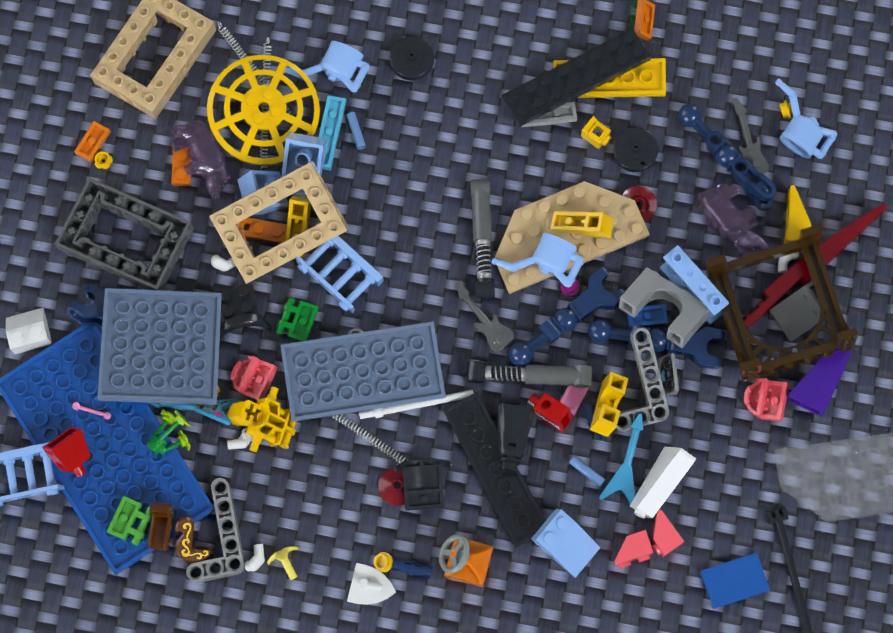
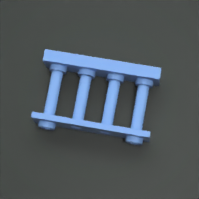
M339 236L321 244L305 261L299 256L296 258L298 269L304 274L306 272L310 274L339 301L338 305L345 312L347 310L351 313L355 311L352 305L353 301L370 284L373 285L375 283L379 287L384 281L383 276ZM329 246L336 247L338 254L319 273L310 267ZM348 258L352 262L351 267L331 286L324 278L343 259ZM361 270L365 274V279L345 299L338 290L356 272Z
M677 245L663 257L666 262L659 267V270L668 280L674 282L676 286L690 292L692 296L701 300L710 311L709 317L705 321L710 326L723 315L721 310L729 302Z
M49 442L0 453V464L6 465L10 495L0 497V507L3 506L4 502L45 493L47 496L59 494L58 490L65 489L64 485H55L51 458L42 448ZM40 455V457H43L47 487H36L32 463L33 456ZM22 459L25 464L29 490L18 493L14 464L15 460Z

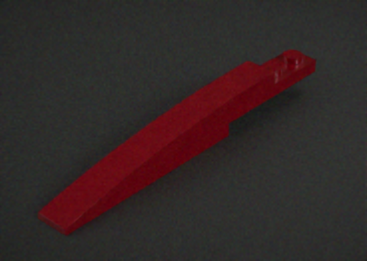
M885 203L820 244L819 248L825 265L827 266L877 219L888 205ZM804 257L762 294L764 299L756 304L755 307L757 309L753 313L749 311L743 317L747 329L753 326L798 282L805 286L812 280Z

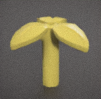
M295 546L285 547L275 552L267 561L268 565L275 559L281 561L290 580L297 577L288 559L290 551L299 550Z

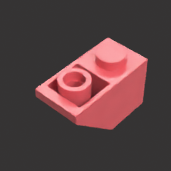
M646 530L628 535L625 538L613 562L614 567L620 566V568L630 566L631 561L638 559L639 562L650 559L649 556L654 552Z

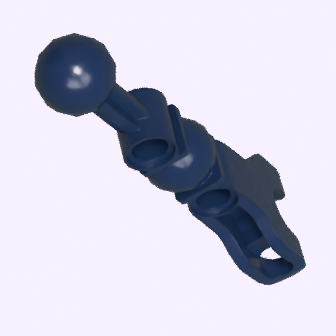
M694 104L682 106L678 112L680 123L685 127H693L706 141L707 151L713 153L719 165L726 167L727 171L731 172L733 179L741 186L748 199L757 209L761 211L770 209L773 197L776 194L775 185L767 176L759 173L746 159L742 158L737 148L732 144H728L727 139L724 140L722 133L711 131L701 120L702 114L699 107ZM717 140L719 144L714 145L710 141ZM742 167L745 171L739 172L735 168ZM759 198L763 201H768V203L761 204Z
M606 267L600 268L590 276L586 287L587 290L568 304L567 308L558 310L553 317L545 321L538 328L540 333L526 343L517 342L510 347L509 358L511 362L518 366L528 364L532 360L533 351L545 342L554 343L564 335V332L573 330L577 323H580L598 309L613 310L617 307L620 297L625 293V290L619 289L613 293L604 290L602 283L607 279L609 270Z
M94 284L89 285L85 289L84 296L90 305H84L77 301L72 302L67 307L68 316L82 326L94 325L102 329L105 291Z
M603 319L592 321L588 327V335L596 343H604L609 339L629 341L628 346L632 347L630 339L632 330L644 328L651 335L654 352L665 350L668 353L689 356L700 368L719 369L722 365L721 359L710 355L706 348L707 343L713 341L720 342L725 338L726 333L721 329L705 327L694 334L686 345L681 348L666 338L667 332L660 328L651 330L642 326H631L630 330L613 328ZM639 331L636 334V340L638 342L644 340V332Z

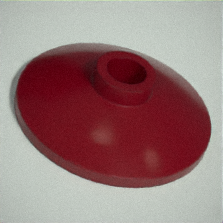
M634 186L622 194V196L635 200L636 204H642L639 211L644 222H647L654 216L657 210V200L650 189L643 186Z
M390 468L382 474L379 480L378 489L380 496L390 505H405L402 470L394 472V468ZM396 482L401 483L399 489L394 488Z

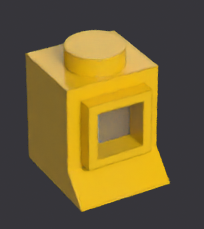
M593 116L582 129L581 137L597 149H600L602 145L606 146L611 140V130Z

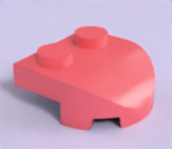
M248 356V359L237 362L231 372L234 388L248 398L254 400L264 398L278 367L259 360L257 357Z
M767 378L757 379L755 383L747 387L744 394V403L754 416L763 420L782 422L789 384L787 382L770 381Z

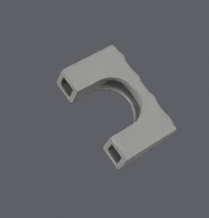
M647 267L620 297L619 308L634 318L652 300L664 299L675 304L680 314L668 327L666 338L681 348L686 345L707 320L710 312L701 300L692 296L690 292L679 288L674 282L663 278L658 272L652 271Z

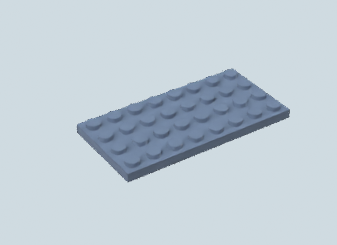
M434 321L280 345L292 422L446 398Z

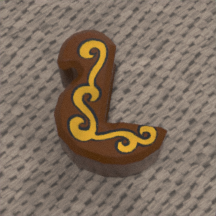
M154 502L150 507L152 521L148 537L149 549L166 551L169 549L171 541L170 533L174 521V508L171 503Z
M186 514L179 516L174 526L176 532L181 531L175 541L177 554L185 561H204L210 556L211 547L192 546L194 520Z

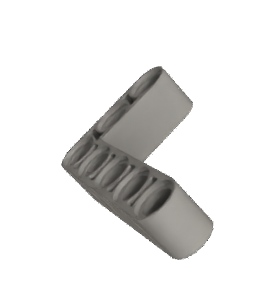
M644 328L633 329L630 339L647 405L621 411L619 417L624 416L626 423L621 427L617 425L616 429L620 431L633 429L631 424L636 419V414L641 411L645 416L642 421L643 426L664 421L669 415L651 335ZM639 331L645 334V338L641 342L636 340V334ZM647 350L649 358L643 361L640 354L642 351ZM648 369H652L654 376L648 380L645 377V372ZM653 388H657L659 391L656 398L650 397V390ZM657 407H662L663 414L660 417H656L654 414Z
M223 478L215 479L211 484L224 557L190 564L186 574L195 583L238 575L245 569L230 484ZM219 484L226 485L224 492L219 493L216 491ZM222 503H229L227 511H220ZM231 521L233 523L232 529L225 531L223 529L224 524ZM230 541H236L237 543L234 550L227 549V544ZM239 560L240 567L236 570L231 569V562ZM220 564V572L213 574L211 572L212 566ZM200 568L201 575L198 578H193L192 571Z

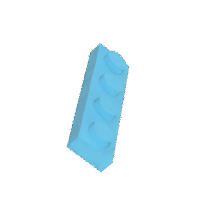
M329 95L318 137L327 139L323 169L331 171L346 99Z

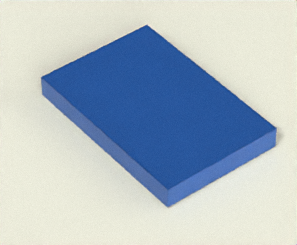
M757 553L700 571L713 609L770 591Z

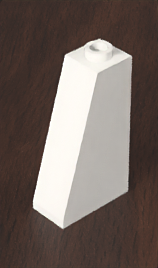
M664 447L630 504V507L635 510L634 513L643 519L645 517L653 518L695 462L696 458L682 448Z

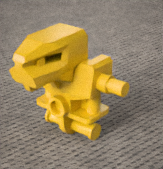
M271 387L267 397L258 399L256 403L250 400L233 403L227 411L226 416L233 425L248 427L247 434L253 437L250 450L253 452H257L262 439L268 441L270 446L279 445L284 449H288L290 439L295 435L296 431L294 428L296 422L291 420L290 409L280 408V403L276 401L279 390L276 387Z

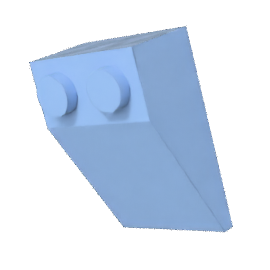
M290 132L286 138L281 177L311 161L315 163L321 175L327 139ZM303 189L292 194L307 197Z
M555 509L531 538L574 578L577 577L600 549L594 540L562 509Z

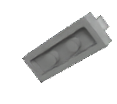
M575 102L566 103L521 127L577 122Z

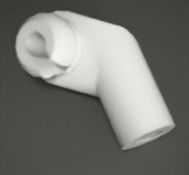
M799 252L780 257L778 259V273H785L788 269V262L792 259H797Z
M219 255L211 257V265L218 270L225 272L236 267L232 258L225 260Z
M247 428L242 430V434L238 439L227 441L228 450L242 449L249 445L253 437L247 434Z
M263 544L253 545L254 556L249 561H246L244 565L247 571L254 572L264 563Z

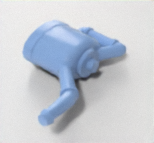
M331 41L322 62L310 68L302 69V71L307 76L325 71L330 81L341 80L351 92L355 93L361 87L365 75L369 72L370 65L362 61L364 55L358 50L341 42ZM286 67L284 73L302 78L295 70ZM356 68H361L354 82H352L350 79Z
M778 78L775 84L789 96L793 119L780 136L781 142L801 157L810 158L813 154L818 159H822L836 140L837 132L820 127L817 119L813 116H802L797 99L798 95ZM823 135L827 136L820 149L816 148Z
M543 233L533 256L513 263L493 258L491 263L509 271H518V269L536 263L539 265L538 268L541 269L542 274H554L565 287L569 288L575 282L581 265H583L584 258L575 253L577 247L552 234ZM570 260H573L574 264L572 266V269L569 275L565 276L564 272L566 271L570 263Z

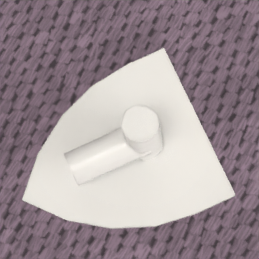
M356 563L347 602L364 605L375 604L388 599L396 593L393 585L383 573L373 567Z

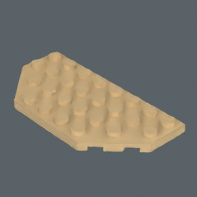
M584 181L516 209L495 258L508 263L533 256L543 233H548L576 246L577 250L575 253L584 258L583 263H586L650 236V233L635 200ZM554 211L603 212L614 219L611 238H595L552 231L550 228ZM570 260V263L566 270L572 268L574 264L573 260ZM536 263L518 269V271H509L497 265L509 294L554 276V274L549 273L548 275L542 274L541 269L538 268L539 265Z

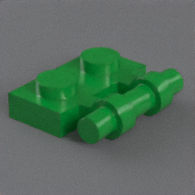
M289 297L287 303L283 306L282 310L284 312L281 320L277 322L276 334L283 336L285 329L290 330L288 338L300 342L307 341L319 306L300 301L299 306L295 307L296 300ZM291 313L295 314L293 323L288 322Z

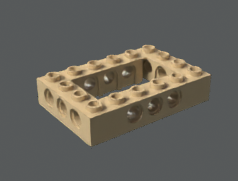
M142 0L90 76L94 84L152 118L157 119L215 33L214 22L177 0ZM157 14L166 19V22L169 24L171 22L180 27L184 34L148 87H145L124 75L123 72L131 57L136 55V50L142 41L145 42L151 28L156 26Z
M313 161L209 216L246 284L349 229ZM303 189L321 223L313 225L310 229L296 234L291 239L283 241L274 248L266 250L255 257L252 245L249 246L243 235V229H240L237 223Z

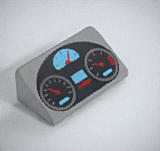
M671 353L658 359L665 396L677 395L679 391L675 354Z

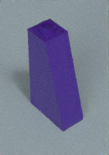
M850 350L844 353L836 351L833 352L834 355L831 357L821 358L788 394L786 400L821 417L829 404L853 351Z

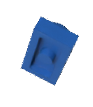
M665 304L644 306L635 318L627 314L629 329L631 326L649 327L668 324Z

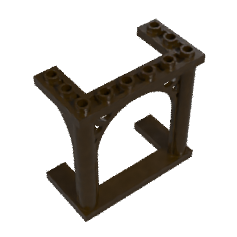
M820 224L800 230L799 239L728 262L725 254L706 260L708 279H711L712 284L729 302L721 311L740 365L742 381H754L762 374L770 376L777 373L776 370L782 368L789 370L795 368V364L801 362L809 364L815 361L814 358L822 356V359L834 355L833 352L841 351V353L852 350V346H855L858 332L856 328L850 329L844 320L819 248L822 234ZM802 251L820 304L818 324L812 334L797 345L784 348L768 346L754 338L746 328L728 274ZM824 321H827V326L830 325L831 329L828 327H823L822 323ZM820 331L827 332L831 340L823 342L818 339L817 333ZM815 341L818 345L810 347L809 342ZM750 344L757 345V348H755L753 353H751V350L753 348L750 346ZM793 348H796V349L798 350V352H797V353H793V352H792V349H793ZM765 349L768 351V358L761 362L760 358H757V354L760 350ZM778 352L780 354L779 358L776 356L771 360L773 353Z

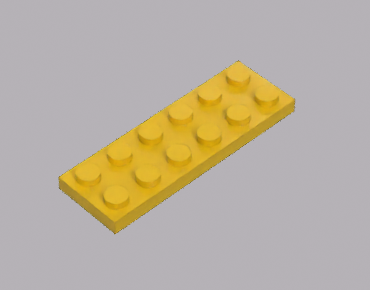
M666 58L651 59L578 98L666 96ZM569 60L553 61V68Z

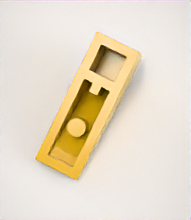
M791 185L788 190L784 244L798 240L800 230L811 227L809 217L794 185Z
M295 195L291 197L285 241L298 233L308 230L311 203L308 197Z
M554 211L550 229L552 231L588 237L611 238L614 219L603 212Z

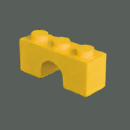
M610 372L602 381L590 430L608 437L617 427L620 410H617V406L625 395L628 378Z

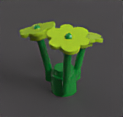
M162 410L160 413L164 422L154 435L148 439L149 442L146 444L155 455L159 453L164 455L167 451L179 445L182 448L185 447L187 451L190 450L187 436L182 430L178 432V441L165 447L167 442L164 438L179 424L191 426L185 419V416H182L177 410L174 411L177 415L176 417L169 411ZM167 424L172 425L162 435H159Z

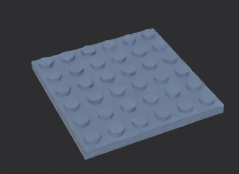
M105 288L98 401L217 405L222 293Z

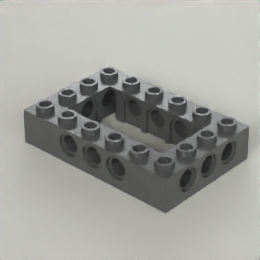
M88 178L55 242V246L66 254L145 289L163 291L194 227L191 222ZM101 208L165 236L160 241L161 245L156 255L152 257L153 261L149 269L140 261H133L122 253H115L109 250L108 247L99 246L86 238Z

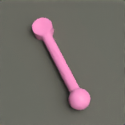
M78 402L72 405L74 410H84L103 416L104 419L111 418L109 412L103 413L81 406Z

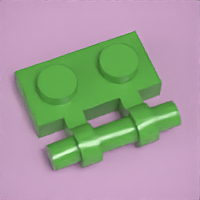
M123 496L107 533L125 541L129 534L134 535L131 543L138 546L140 540L145 536L144 532L148 523L152 521L150 507H147L145 513L140 512L141 503ZM136 518H140L142 520L137 530L132 528Z

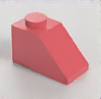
M660 509L655 517L652 548L657 555L661 554L664 557L683 544L684 540Z

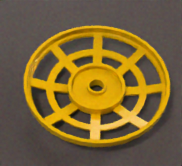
M253 55L232 63L216 78L208 96V122L216 141L231 156L253 165L264 166L282 163L285 151L282 142L286 141L289 133H295L299 127L307 131L308 136H314L319 122V99L311 80L295 64L277 56ZM272 60L280 63L276 72L265 69L252 71L249 61ZM242 65L245 74L236 79L229 89L219 86L227 73L235 67ZM288 66L295 70L304 79L309 88L298 91L294 83L283 75L286 67ZM268 75L273 76L268 86L259 85L255 76ZM248 79L251 89L245 95L236 92L235 89L239 84ZM279 81L285 82L293 93L283 96L276 89ZM215 93L226 96L224 102L225 119L215 123L213 100ZM312 95L314 101L312 125L301 120L303 116L302 98ZM231 98L242 102L241 112L232 116L230 114ZM294 100L297 101L298 110L296 117L286 113V103ZM262 103L269 106V110L265 113L258 109V106ZM245 120L251 127L247 136L235 126V122ZM283 120L293 124L288 132L279 136L276 127ZM229 125L232 132L244 141L241 152L231 147L218 130ZM258 130H269L272 140L262 141L254 138ZM251 145L260 147L275 145L279 156L274 158H256L248 156Z

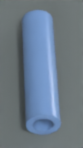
M350 112L346 116L356 147L360 150L365 148L366 145L355 112Z
M575 455L569 463L597 486L600 487L605 481L602 476Z

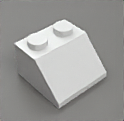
M44 308L6 318V335L10 350L14 354L52 344Z

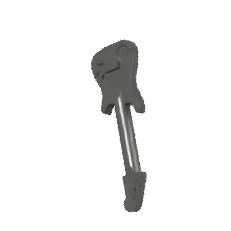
M733 98L731 104L734 106L736 116L739 118L746 148L739 146L738 150L742 158L746 159L759 173L766 174L769 170V165L761 153L760 138L757 137L756 143H752L745 115L747 110L737 98Z
M457 281L456 287L460 300H464L483 323L482 325L474 323L475 328L485 334L493 352H501L513 342L515 338L514 333L502 325L495 314L493 315V320L490 321L469 296L470 294L464 287L463 282Z

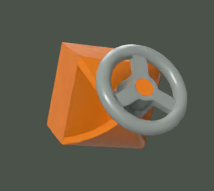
M460 534L450 536L443 543L439 553V563L443 571H445V577L483 587L493 546L467 540ZM453 542L452 549L447 550L449 545ZM445 556H449L447 565L445 563Z

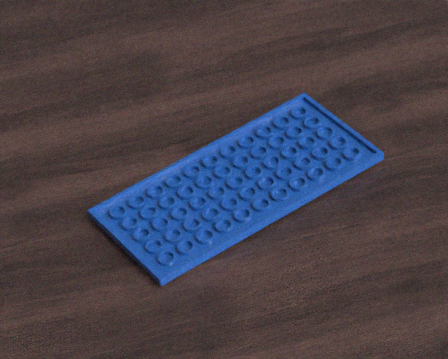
M81 326L1 377L0 393L33 445L50 442L71 426L82 430L91 455L83 463L86 473L76 477L73 471L69 473L61 471L51 460L53 475L58 484L64 485L65 489L62 490L113 573L118 575L154 551V549H149L148 547L151 523H148L144 532L145 536L140 540L138 546L131 543L134 535L129 534L125 541L107 533L123 496L141 503L140 512L145 513L147 507H151L154 502L171 503L174 508V521L170 540L181 533V531L176 532L174 527L175 521L179 516L189 515L195 524L215 511V507L176 447L167 451L164 455L160 453L155 455L146 445L149 442L148 439L161 426L147 402L98 401L102 333L97 326ZM78 402L81 406L103 413L109 412L111 418L104 419L103 416L84 410H74L72 405ZM167 435L164 438V440L167 442L165 447L173 444V442ZM136 518L132 528L137 530L142 519Z

